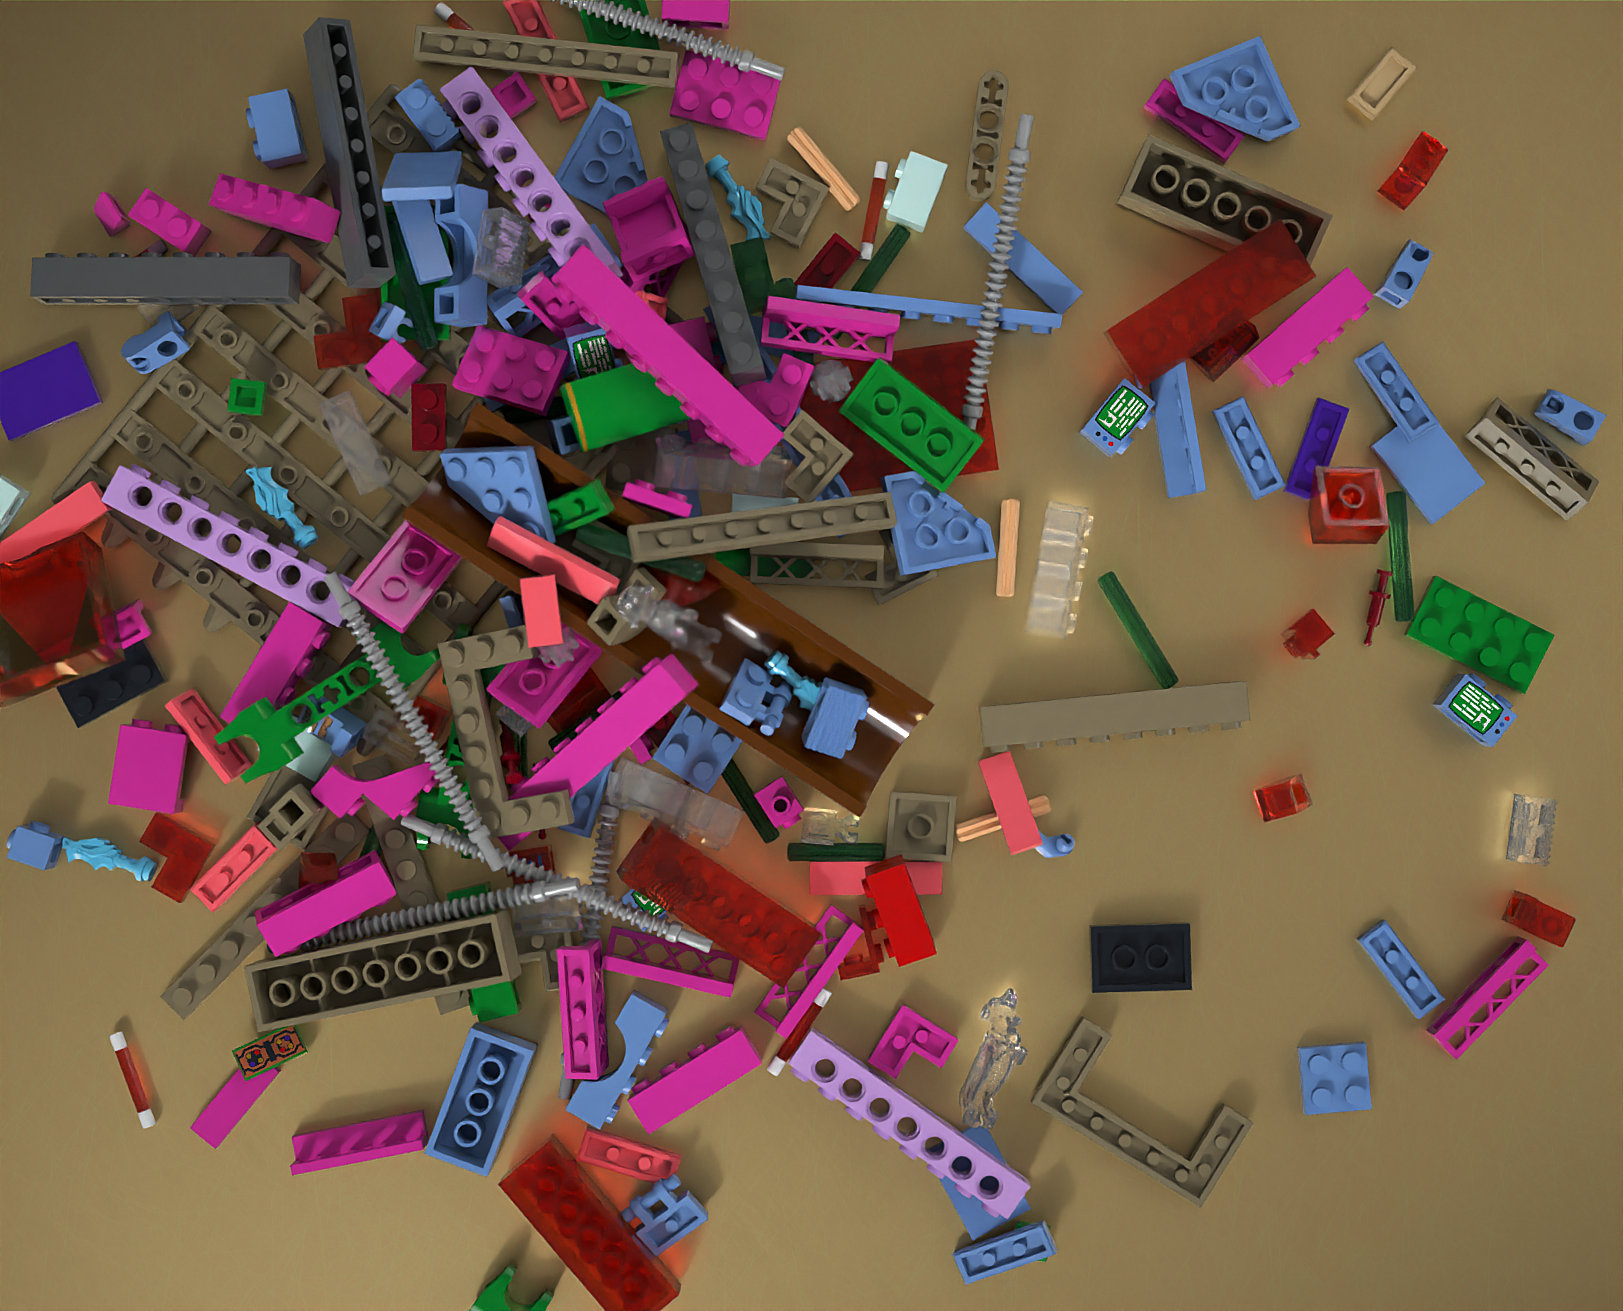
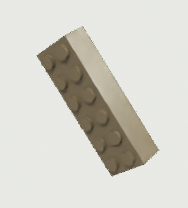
M1150 134L1141 147L1117 202L1122 206L1297 283L1306 277L1333 216Z

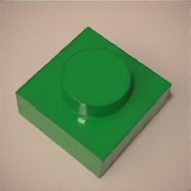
M231 378L227 411L264 417L268 383Z

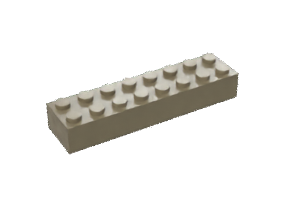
M508 909L263 959L244 966L258 1032L507 982L522 974Z

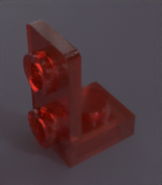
M1422 131L1400 164L1383 182L1377 192L1404 211L1425 188L1448 152V149L1437 139Z
M1310 609L1281 633L1286 640L1283 643L1286 650L1294 658L1299 656L1301 659H1316L1320 655L1316 649L1335 634L1315 609Z
M300 852L298 889L309 883L324 884L329 880H338L339 867L335 854Z
M1514 890L1501 918L1502 921L1558 947L1565 945L1576 921L1574 917L1517 890Z
M865 904L858 906L870 957L863 958L862 953L845 956L844 962L838 966L841 981L880 972L878 963L884 962L881 944H874L871 931L877 930L875 918L872 911L866 912Z

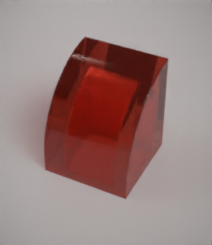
M1302 773L1270 783L1253 791L1264 822L1298 814L1313 805Z

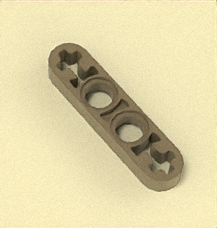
M996 70L988 71L981 77L977 90L965 182L967 195L975 201L989 199L996 186L1009 87L1006 76ZM991 79L997 80V86L1002 87V89L997 90L994 103H1001V107L988 103L990 91L984 85H989ZM981 100H983V101H985V102H987V103H986V104H981ZM986 111L994 112L998 117V124L993 128L983 127L979 119L982 113ZM981 144H988L993 148L994 156L991 160L981 161L977 158L975 149ZM973 165L981 169H993L992 172L985 171L984 183L988 184L989 188H984L983 193H977V188L971 186V182H977L979 176V169L973 170Z

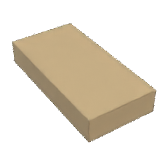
M1391 47L1347 100L1372 121L1417 67Z

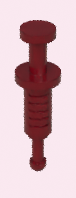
M1377 569L1376 573L1380 574L1377 590H1369V594L1373 596L1366 620L1369 626L1366 640H1364L1366 646L1372 645L1373 641L1371 640L1374 628L1380 624L1385 599H1390L1391 597L1390 594L1385 593L1388 577H1393L1394 572Z
M502 717L499 720V724L502 727V733L499 738L503 753L500 756L501 766L508 768L509 771L505 776L506 782L508 784H517L523 779L522 773L517 771L516 768L521 763L522 758L520 753L515 750L513 734L507 729V719Z

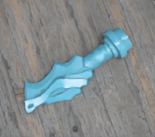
M721 155L711 159L705 164L707 175L709 178H717L720 184L723 185L724 190L728 194L726 202L732 207L730 216L738 219L747 230L745 240H760V243L764 240H770L771 236L763 226L765 222L762 215V204L757 199V196H751L750 190H745L742 185L738 187L727 171L729 169L727 166L730 164L727 159H723Z
M255 466L254 468L247 469L246 473L254 481L253 487L256 503L265 513H269L271 517L276 518L277 521L284 520L294 533L292 541L296 546H300L304 550L314 544L318 539L316 529L312 525L305 526L293 512L295 505L287 497L289 489L279 486L272 479V467L258 468Z
M778 650L775 651L764 663L768 668L767 672L770 675L779 674L783 679H786L793 687L792 695L800 699L799 707L811 711L823 683H817L815 679H809L808 676L801 677L788 665L789 657L785 653L781 654Z
M64 837L62 840V849L65 848L69 863L74 859H82L91 864L95 871L102 866L110 871L116 867L127 869L134 873L136 880L141 882L144 880L151 881L155 875L157 863L153 862L151 858L146 856L139 860L128 858V856L122 855L121 849H116L115 844L111 845L110 840H105L101 837L87 840L79 839V841Z

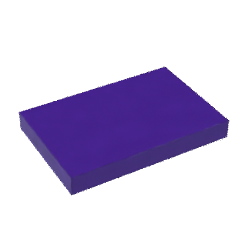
M75 341L0 372V421L9 441L17 440L103 404L80 346Z

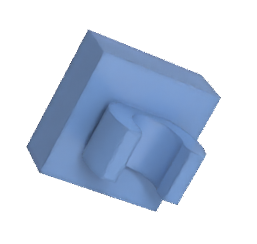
M384 301L368 331L387 341L394 338L399 343H404L406 339L397 334V328L400 324L412 328L414 323L404 317L406 313L404 310Z

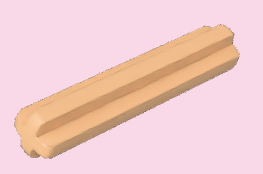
M797 127L787 136L790 144L824 185L830 188L829 191L844 209L849 211L856 207L860 202V197L802 127Z
M1004 499L1001 503L996 594L1003 597L1013 596L1015 588L1020 502L1016 499Z
M1044 795L1028 800L1034 818L1051 811L1049 800ZM995 811L955 825L957 837L962 842L1002 829Z

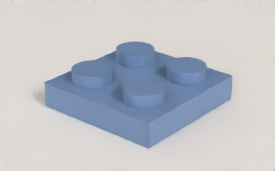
M686 705L652 759L706 794H709L742 743V740Z
M1365 1042L1297 1047L1302 1105L1305 1115L1372 1109Z

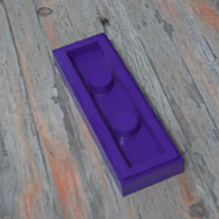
M1322 398L1316 399L1283 492L1313 503L1316 502L1350 410L1349 408Z

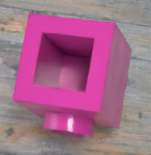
M783 775L754 794L775 828L783 825L787 829L802 819L799 813L804 808Z

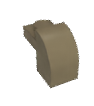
M638 568L634 571L619 595L604 597L587 624L609 646L624 643L643 631L655 618L657 613L654 611V608L666 592V589L645 568ZM624 591L628 592L627 595L630 599H623ZM619 601L623 602L621 606L618 604Z
M301 783L291 788L269 810L270 814L257 827L279 850H282L308 825L313 823L325 808Z

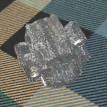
M826 360L816 366L813 372L814 379L810 381V385L814 394H820L822 400L834 402L843 399L851 389L849 382L853 380L849 367H843L841 361Z
M568 626L562 631L563 644L536 647L541 652L539 657L545 664L552 659L559 668L561 663L574 660L572 656L574 649L580 647L575 638H572L574 632Z

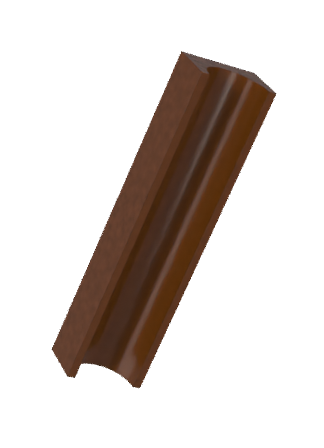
M478 402L469 413L470 417L467 425L453 448L533 446L546 502L595 481ZM443 466L424 492L414 503L407 507L401 516L521 596L520 579L543 576L487 546L494 524L448 486ZM603 486L615 509L609 514L597 518V521L627 538L629 526L658 522ZM583 525L555 537L556 542L553 544L599 567L601 561L572 546ZM706 553L641 562L639 568H645L666 589V592L654 608L657 615L643 631L624 643L611 646L587 624L598 604L556 583L560 619L563 624L643 676L646 674L642 669L658 656L662 661L670 654H673L699 684L681 700L682 702L859 818L867 808L868 800L878 780L899 747L914 727L929 714L935 705ZM778 650L781 654L785 653L789 657L788 665L801 677L808 676L809 679H815L817 683H823L824 678L827 677L863 689L867 697L866 701L869 702V708L863 720L858 719L854 729L857 735L853 748L850 751L846 750L843 758L839 759L838 757L805 747L801 735L811 711L799 707L800 699L795 695H792L788 707L783 709L782 722L778 728L774 729L771 735L763 734L760 730L762 724L756 720H753L747 727L720 710L719 708L741 662L747 658L767 671L768 668L764 665L765 661ZM774 674L770 685L777 688L780 682L786 681V679H783L779 674ZM762 700V705L770 707L771 704Z

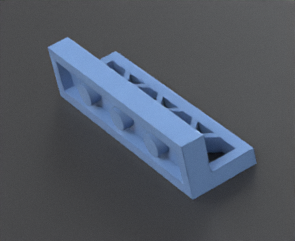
M594 223L590 225L619 268L623 267L600 230ZM548 254L487 296L488 306L508 334L521 337L542 323L534 312L519 298L517 292L541 271L551 280L554 274L563 266L559 267L551 254ZM517 311L527 312L525 321L514 329L506 320Z
M1185 358L1174 360L1170 364L1148 367L1146 370L1151 400L1155 402L1153 412L1168 498L1202 493L1206 491V484Z

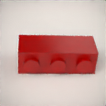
M901 854L866 866V878L862 879L861 882L867 899L873 897L877 906L872 912L878 928L884 927L888 938L883 939L889 958L896 957L897 963L901 967L936 955L935 942L903 855Z

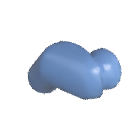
M1039 831L1043 845L1035 847V849L1046 858L1066 856L1071 853L1075 846V841L1069 834L1046 837Z

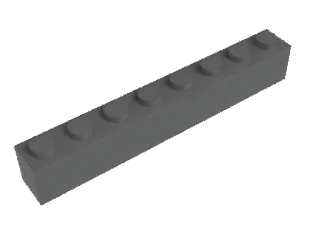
M319 17L303 34L333 205L335 209L341 211L337 228L348 288H380L396 275L351 24L350 20Z
M692 122L660 131L734 388L766 379L763 362Z
M118 252L109 253V257H98L92 253H77V257H66V255L60 253H46L45 257L32 258L30 297L44 305L299 304L301 265L291 258L290 254L284 252H271L269 257H258L257 254L251 252H239L237 257H225V254L218 252H207L205 257H193L192 254L185 252H175L173 257H161L160 254L151 252L141 253V257H129L128 254Z

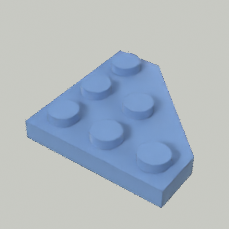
M1261 36L1177 69L1169 75L1183 106L1263 141L1269 142L1300 127Z
M599 96L554 178L565 193L605 215L607 213L602 204L604 201L613 198L617 194L643 185L648 181L628 111Z
M533 446L446 449L440 453L448 486L493 524L499 516H502L551 543L556 542Z
M916 471L880 478L883 493L891 492L898 524L890 529L900 576L996 557L990 525L980 517L976 518L962 508L963 505L947 493L937 490L926 482L925 478Z

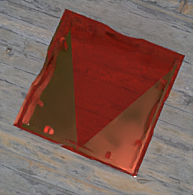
M84 531L43 546L23 558L0 563L1 708L125 661L102 548Z

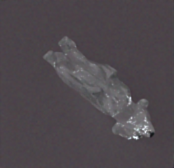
M650 585L646 588L631 586L622 591L617 602L618 614L630 623L631 628H636L640 620L647 623L653 632L670 642L676 649L699 656L704 661L710 663L714 652L704 647L709 646L712 642L719 643L723 633L713 627L707 628L703 624L698 623V614L692 609L681 608L670 600L650 599L653 587Z
M1008 988L1002 996L991 998L988 1003L984 1004L981 1011V1019L988 1022L989 1029L981 1043L967 1079L959 1092L958 1100L963 1114L962 1123L978 1129L981 1125L982 1128L992 1130L999 1115L997 1111L992 1110L995 1095L1010 1077L1015 1063L1016 1065H1022L1028 1053L1025 1047L1020 1046L1021 1035L1016 1026L1022 1023V1019L1015 1013L1017 993L1012 988Z

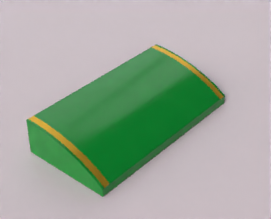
M632 363L572 381L560 387L581 453L691 418L680 408L682 403L673 394L669 397L656 386L655 382L657 379L648 371L645 373L641 372Z

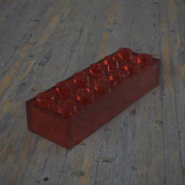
M1280 218L1112 326L1103 334L1138 389H1141L1317 276Z
M656 817L653 818L616 870L622 882L706 938L713 940L714 943L782 988L785 987L822 935L812 922Z
M554 1133L508 1171L498 1184L605 1311H661L680 1294L682 1284L658 1256L656 1257L636 1235V1230L623 1218L621 1212Z

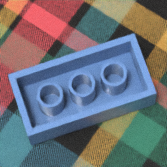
M476 1022L470 1028L424 1154L487 1177L493 1169L538 1044Z

